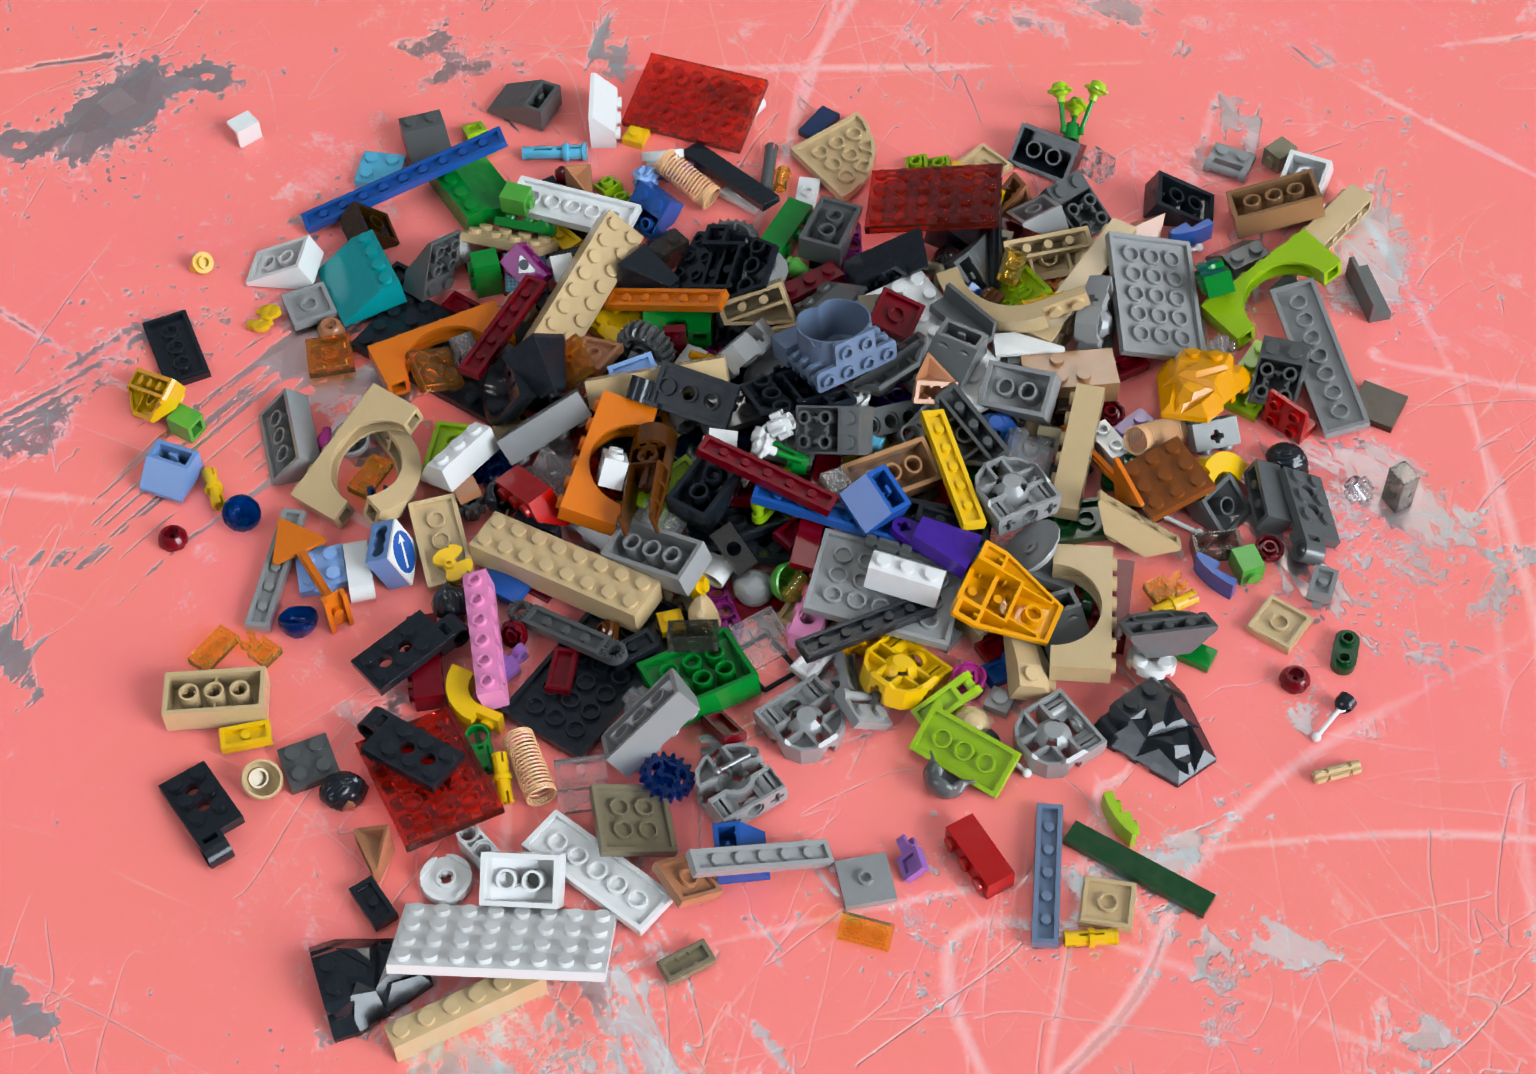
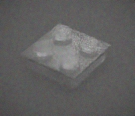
M771 606L728 629L755 670L795 650L788 647V636H785V628Z

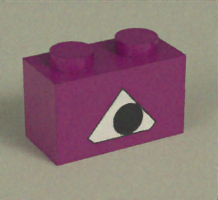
M526 242L516 243L500 260V263L504 266L503 270L510 277H514L518 283L521 282L526 274L545 280L546 283L553 277L552 270Z

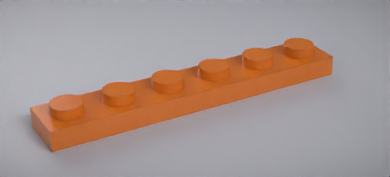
M613 288L604 303V307L607 311L722 312L730 295L727 289Z

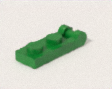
M505 214L504 217L495 216L494 225L510 228L516 232H530L532 235L549 236L551 238L557 233V228L554 225L548 224L543 220H538L535 223V220L523 217L521 221L517 220L518 217Z

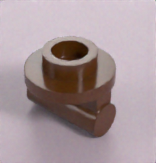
M992 286L988 289H983L979 297L996 304H1000L1006 298L1003 292L997 291Z
M606 619L598 624L597 631L611 636L614 640H619V623Z

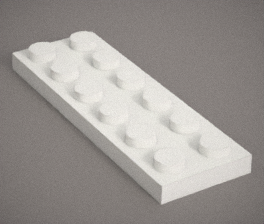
M521 175L517 182L518 184L531 186L533 196L535 197L534 208L530 209L526 216L527 218L543 220L547 223L587 233L592 228L596 219L608 210L613 211L632 228L642 212L640 204Z
M557 809L521 844L522 850L525 852L566 853L565 881L602 909L615 914L617 920L639 936H642L673 903V900L660 883L624 857H600L597 838Z

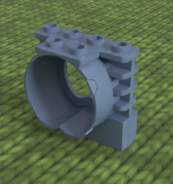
M842 298L828 299L821 302L818 307H811L801 311L796 318V325L770 336L773 356L787 368L792 366L793 371L800 373V377L804 380L807 379L808 383L811 386H815L819 393H823L897 357L896 341L892 338L888 339V335L885 332H880L879 327L872 325L871 314L868 308L857 301Z

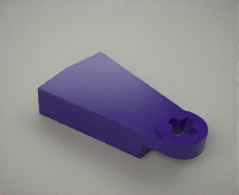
M922 516L920 522L906 517H898L893 520L890 527V534L895 540L910 545L914 550L962 579L971 565L982 536ZM901 527L906 529L904 532L900 531Z

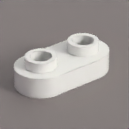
M683 148L673 149L676 154H679V157H684ZM667 150L641 152L642 161H646V165H656L658 159Z

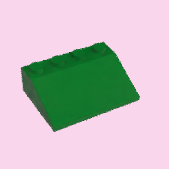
M486 156L429 181L431 187L465 230H468L469 227H479L482 223L494 225L495 216L504 217L505 214L516 216L502 212L499 195L507 182Z
M726 626L636 663V667L647 690L669 669L673 668L695 694L700 710L693 720L687 721L682 727L701 720L703 715L725 710L761 694L759 674Z

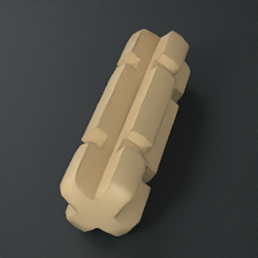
M1352 760L1347 763L1314 770L1311 775L1314 784H1322L1327 781L1348 777L1349 775L1359 774L1362 772V766L1359 760Z

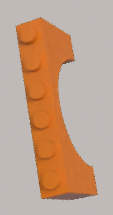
M495 300L367 346L370 362L384 389L397 396L410 392L409 371L411 365L426 349L447 341L461 340L476 343L500 310ZM513 333L507 343L515 347L516 338Z
M605 390L601 399L596 397L592 408L595 415L594 417L589 416L585 430L588 431L587 436L582 435L578 445V449L581 450L580 455H574L570 468L574 469L572 475L567 474L563 485L566 492L564 495H559L555 508L559 509L557 518L609 536L613 535L618 523L617 516L621 514V504L608 498L597 487L590 473L589 460L593 453L606 442L621 437H634L637 427L644 423L654 422L658 408Z

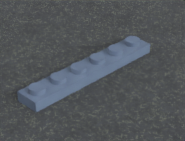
M1037 803L1031 947L1058 949L1063 828L1062 804Z

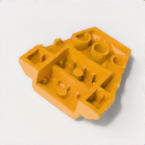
M1184 348L1175 358H1171L1162 364L1156 375L1161 418L1208 423L1224 410L1226 402L1232 404L1235 402L1236 394H1244L1248 391L1253 375L1243 365H1234V357L1230 353H1224L1219 350L1205 351L1198 348Z

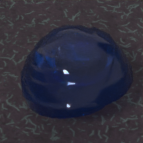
M240 494L230 497L224 503L221 515L225 524L232 530L247 532L259 524L261 509L257 501L252 497Z
M292 606L285 609L278 616V626L287 636L300 639L308 636L315 629L319 616L316 609L311 606Z

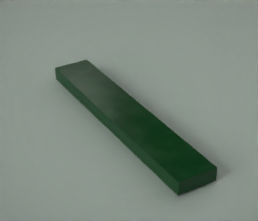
M1077 820L1063 839V844L1202 919L1215 900L1216 894Z

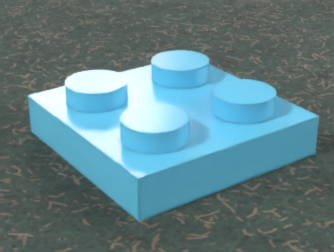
M364 151L354 179L355 187L360 188L405 168L407 162L406 155Z

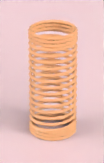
M673 149L664 152L655 165L654 169L658 174L662 175L668 182H671L674 187L680 189V192L686 194L689 199L697 203L702 209H707L711 206L720 193V187L717 184L711 183V180H708L705 175L697 171L694 166H691V163L688 164V161L682 159V156L679 157V154H676Z
M1162 418L1129 427L1125 431L1123 442L1130 454L1140 456L1170 440V436L1171 439L1174 438L1175 432L1176 436L1184 443L1188 436V429L1183 420Z
M528 727L512 729L503 737L502 744L508 753L507 756L524 799L529 806L536 807L547 804L555 798L557 789L540 751L539 744H537L534 732ZM521 733H530V734H531V735L525 734V735L518 736V737L514 738L513 740H511V741L508 743V741H509L511 738H513L514 736L519 735V734H521ZM530 736L529 738L518 740L517 742L509 746L512 742L519 738ZM548 788L546 791H544V792H542V793H539V794H536V795H531L532 793L540 792V791H542V790ZM552 788V791L549 792L547 795H545V796H543V797L533 798V799L529 798V797H537V796L543 795V794L547 793V792Z

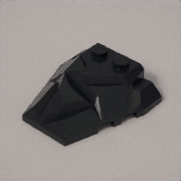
M708 224L701 244L710 254L700 284L688 283L686 289H727L730 295L728 299L767 288L779 247L759 237L753 238L744 231H736L727 224Z
M779 364L773 367L772 374H761L741 385L740 390L758 415L764 418L783 409L784 413L790 412L793 416H796V405L854 406L857 404V398L847 386L839 389L833 387L823 393H819L815 386H811L808 383L807 379L804 380L800 377V373L793 371L792 366L781 368Z
M1150 677L1115 700L1110 705L1109 711L1094 724L1095 728L1107 740V749L1114 753L1116 750L1129 756L1128 760L1134 764L1137 761L1150 768V773L1177 788L1214 764L1217 760L1185 694L1168 677L1162 680Z
M394 938L335 939L309 947L313 968L335 1043L364 1034L369 1030V1025L381 1017L383 1020L391 1015L390 1011L400 1004L407 1005L434 986L431 975L386 973V963Z

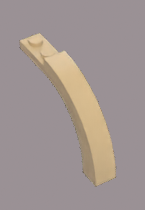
M958 266L936 274L943 291H945L946 284L951 283L997 321L995 332L1028 333L1049 328L1047 320L1058 318L1063 314L1074 310H1081L1091 305L1084 285L1034 303L1012 306L989 302L976 295L965 284Z
M381 431L371 434L389 455L397 472V479L392 485L379 493L367 496L362 514L371 525L395 518L397 520L408 510L407 503L414 500L421 477L422 461L417 445L408 434L398 431Z

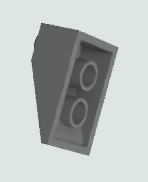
M440 109L398 119L401 137L411 165L451 147Z
M821 195L798 238V257L821 264L832 260L840 269L848 253L863 206Z

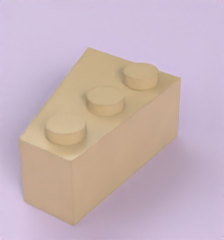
M782 277L769 281L765 289L728 299L723 311L719 312L724 326L753 325L760 318H763L768 325L796 323V316Z

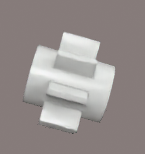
M783 409L769 415L770 420L767 421L766 426L773 438L779 436L780 441L794 435L792 430L796 428V421L790 412L784 413Z

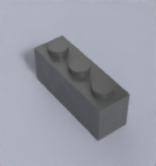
M1255 459L1243 473L1254 527L1256 530L1280 535L1293 522L1278 474L1281 467L1278 464Z

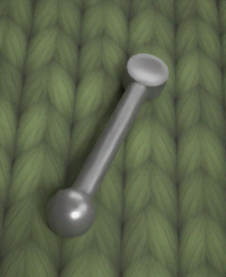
M751 747L748 753L720 767H713L712 775L719 776L722 771L749 757H758L759 749Z

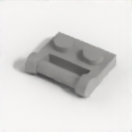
M1216 142L1208 158L1205 160L1203 171L1217 172L1236 178L1238 182L1244 183L1252 169L1257 154Z
M838 687L835 690V699L854 729L888 731L893 725L886 709L879 703V693L876 690L870 694L863 691H852L846 687ZM852 701L865 702V704L852 703Z

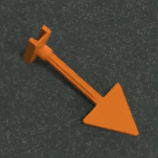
M1067 425L1059 426L1063 427V431L1066 432ZM1093 449L1091 461L1106 477L1113 481L1115 499L1125 505L1144 506L1145 504L1119 457L1113 458L1112 467Z
M279 518L273 564L277 566L287 560L298 557L322 596L320 598L328 628L332 634L337 632L335 626L346 621L350 626L355 624L344 589L340 588L331 592L307 551L326 543V537L288 520Z

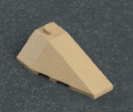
M1003 635L1009 699L1038 701L1056 691V680H1049V663L1042 646Z

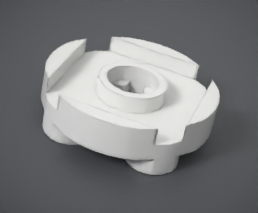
M1133 644V647L1127 653L1126 666L1131 669V666L1136 669V674L1140 677L1147 679L1155 677L1157 680H1162L1165 678V675L1170 674V677L1174 675L1177 659L1175 656L1147 659Z
M446 854V857L437 858L436 856L431 858L424 864L420 872L421 890L425 897L433 903L457 905L458 901H461L469 894L473 886V874L468 862L456 854ZM451 875V882L442 883L440 879L442 876L446 878Z

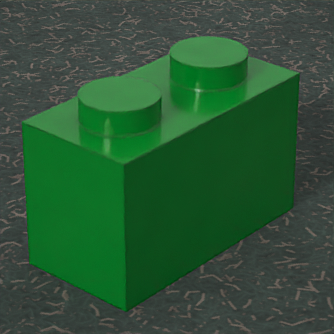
M496 248L469 252L470 262H466L469 276H473L469 277L471 291L476 290L478 299L503 294L501 269Z

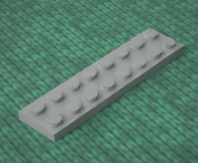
M1314 277L1270 289V297L1286 339L1307 343L1311 346V355L1303 384L1324 439L1369 428V417Z

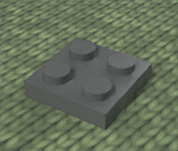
M326 733L277 749L293 795L320 786L328 775L335 773V771H340Z

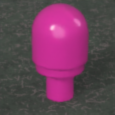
M328 426L323 427L322 432L317 437L320 454L323 447L331 441L332 429Z

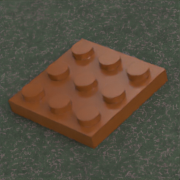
M1178 436L1123 464L1145 504L1141 508L1152 523L1216 490L1215 483Z

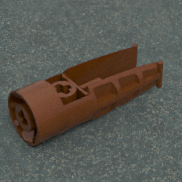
M659 422L644 423L637 427L634 433L626 480L623 485L621 515L617 516V521L624 536L628 535L639 491L650 494V490H652L648 516L655 533L660 532L658 522L663 511L665 497L667 496L668 483L671 480L678 443L674 430Z

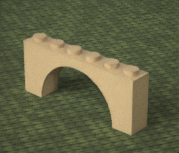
M373 383L364 392L357 406L350 411L348 418L342 426L337 428L331 441L323 447L316 461L308 467L307 473L294 486L293 492L290 495L298 505L342 530L355 512L351 504L341 496L338 488V471L346 453L359 440L376 432L398 431L411 436L424 418L417 406Z
M1057 544V549L1052 557V578L1070 581L1086 590L1096 602L1100 618L1092 631L1081 639L1067 644L1050 646L1049 680L1110 683L1111 673H1116V658H1112V652L1116 653V638L1112 637V632H1116L1117 617H1112V611L1117 609V597L1112 596V591H1117V576H1113V571H1117V556H1113V546Z

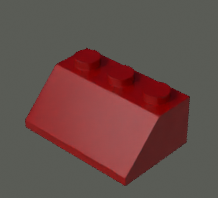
M518 464L495 480L499 488L497 493L504 502L509 501L515 510L520 509L525 517H531L539 523L560 526L571 524L557 518L559 509L555 507L558 499L552 487Z

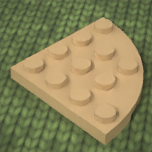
M858 112L790 148V155L815 178H819L821 184L841 201H847L865 185L875 163V139L870 132L868 123Z

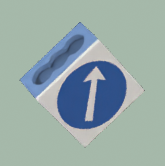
M396 518L373 523L365 563L389 590L413 585L418 555L417 543Z

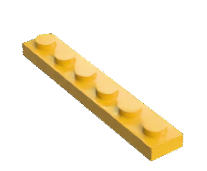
M944 409L921 411L919 418L960 528L964 530L984 529L987 522Z

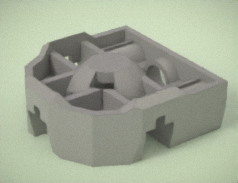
M1090 275L1085 289L1091 305L1076 312L1074 340L1079 341L1076 351L1101 348L1113 349L1116 341L1114 338L1116 320L1113 304L1112 276Z
M763 318L757 320L715 355H726L730 381L739 375L740 367L746 368L772 347L770 336L776 333Z
M1002 455L984 462L975 475L974 490L978 501L983 507L986 520L999 536L1053 515L1059 510L1062 495L1035 462L1031 463L1021 457ZM992 466L998 467L999 477L992 470Z
M815 673L753 711V717L758 727L773 744L777 742L786 759L798 764L819 762L822 760L823 753L827 751L828 747L833 751L838 750L845 738L846 722L844 713L837 703L834 694ZM831 704H835V705H836V708H834L833 710L829 711V712L826 713L825 715L823 714L824 712H826L827 710H829V709L831 708ZM817 717L821 718V725L816 721ZM791 730H792V731H793V734H792L790 737H788V738L785 739L784 737H786L787 735L791 734ZM818 733L821 735V738L824 740V741H822L821 743H819V742L815 739V738H816V734H818Z
M1061 688L1022 709L1014 725L1012 739L1014 750L1024 755L1023 758L1026 760L1027 768L1031 769L1033 774L1045 779L1063 778L1075 763L1078 767H1081L1103 754L1107 747V740ZM1031 711H1036V718L1040 721L1038 725L1030 717ZM1068 720L1072 730L1076 733L1073 737L1069 726L1064 723ZM1048 740L1056 741V746H1050L1046 743ZM1038 744V745H1039L1038 750H1036L1035 752L1032 753L1030 750H1032L1033 748H1035L1036 745ZM1063 749H1066V753L1070 756L1069 758L1062 754Z
M744 743L725 744L721 747L720 754L716 755V759L712 760L709 755H706L695 769L697 803L713 823L740 821L746 824L788 799L786 786L770 765L765 766L760 753L756 758L749 757L726 769L724 774L721 773L719 776L712 775L713 767H719L748 753L751 748L749 745ZM756 769H759L757 772L750 775L751 772L755 771ZM732 776L742 777L741 782L733 781ZM714 793H717L715 796L709 798L707 803L705 804L704 799L713 795ZM745 801V803H744V804L742 805V807H741V806L739 805V803Z

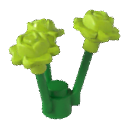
M1092 80L1090 84L1084 85L1090 93L1089 104L1084 103L1083 98L1075 96L1071 97L1069 101H1065V96L1073 91V88L1067 86V82L1058 81L1052 83L1051 89L1047 90V93L1056 97L1057 104H1059L1060 133H1063V137L1079 142L1080 135H1084V128L1093 104L1096 103L1098 97L1109 94L1106 90V84L1099 80ZM1064 109L1070 113L1072 118L1071 122H1067V125L1065 124ZM1085 112L1083 120L1079 127V123H1076V119L1079 118L1080 114Z

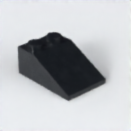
M1159 170L1145 184L1143 218L1165 213L1163 226L1178 227L1185 222L1193 227L1207 218L1213 222L1214 194Z
M697 457L665 497L669 515L706 534H710L723 517L742 477Z

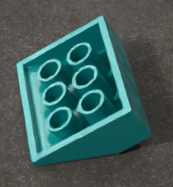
M373 230L352 237L318 269V274L327 288L344 327L407 302L400 281Z

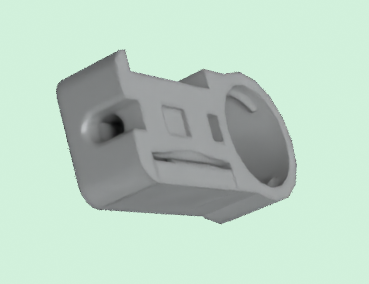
M924 405L898 430L896 434L898 444L907 442L913 435L916 438L926 435L919 416L921 411L931 410L929 406ZM903 430H910V432L905 437H903Z

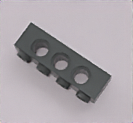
M912 400L873 408V435L885 438V440H887V435H891L892 439L896 438L898 430L924 404L912 403ZM903 430V436H905V431L910 432V430Z

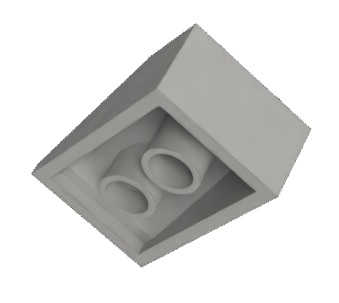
M989 360L977 405L1026 421L1050 425L1062 381L1055 372Z

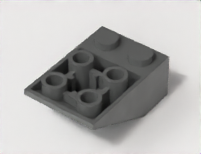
M542 79L507 83L487 109V113L543 131L562 105L561 87L558 84Z
M1079 169L1048 186L1039 194H1046L1062 205L1069 226L1068 229L1088 226L1091 237L1100 233L1102 227L1105 224H1109L1112 220Z
M458 229L427 244L405 271L403 284L405 292L423 302L452 288L461 230Z
M988 232L984 233L943 264L945 270L958 266L965 284L968 285L969 282H974L982 290L989 288ZM1002 257L1003 278L1010 268Z
M946 317L935 333L924 359L929 352L959 382L958 386L962 390L987 353L988 334Z
M1264 335L1248 402L1265 405L1268 391L1273 388L1294 403H1297L1311 355L1310 344Z
M796 405L795 451L804 454H872L873 407Z
M1072 587L1050 593L1064 608L1046 646L1041 645L1048 663L1051 645L1071 643L1081 639L1090 632L1083 608Z

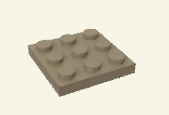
M591 784L589 795L600 857L676 856L678 849L666 785Z

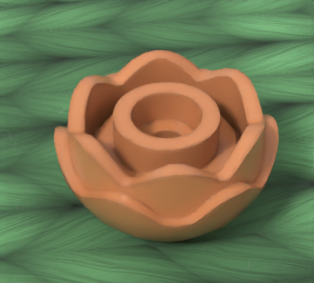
M334 317L323 319L317 327L320 339L328 343L341 340L346 332L342 321Z

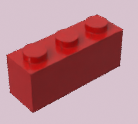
M973 813L946 826L944 844L947 850L954 852L958 858L961 870L968 872L972 878V884L978 893L982 892L984 897L989 899L1014 885V870Z

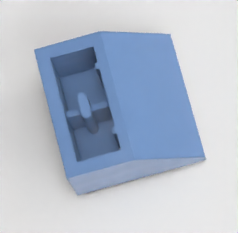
M157 439L145 458L139 485L140 491L182 504L204 469L199 451Z

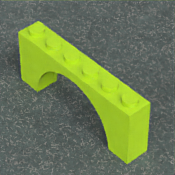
M1303 229L1299 233L1293 234L1283 245L1274 248L1267 257L1258 260L1247 272H1242L1233 281L1235 292L1212 299L1207 298L1201 305L1202 319L1239 351L1255 339V325L1247 317L1244 308L1248 297L1256 287L1271 278L1282 275L1314 277V280L1325 286L1341 274V260L1306 229Z

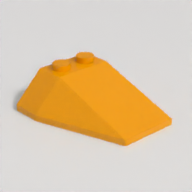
M986 539L965 574L950 606V615L973 628L1046 646L1064 606L1009 552Z

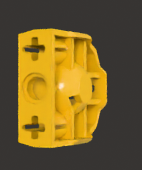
M884 635L867 647L859 682L863 690L868 694L879 687L878 691L882 693L881 703L884 706L898 710L913 709L921 703L924 696L929 698L947 684L953 668L918 643ZM914 655L920 658L921 664L916 661ZM898 672H901L906 676L898 675Z

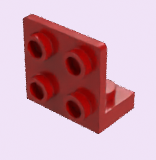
M1271 388L1267 394L1262 420L1270 427L1284 434L1288 439L1293 440L1297 444L1302 443L1316 430L1318 423L1308 417V411Z

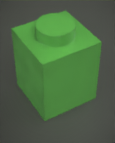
M507 181L499 195L502 212L526 217L530 209H533L535 205V197L533 196L531 186Z
M182 403L170 412L166 418L170 433L191 444L207 429L203 414Z
M1254 543L1231 549L1228 564L1240 586L1255 584L1263 579L1266 565Z

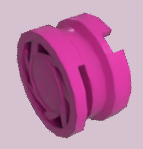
M965 661L963 664L955 666L951 679L954 680L960 674L969 670L973 675L972 680L983 689L980 695L970 700L975 701L985 692L987 675L985 669L982 666L976 665V662ZM964 684L957 688L961 695L968 691Z

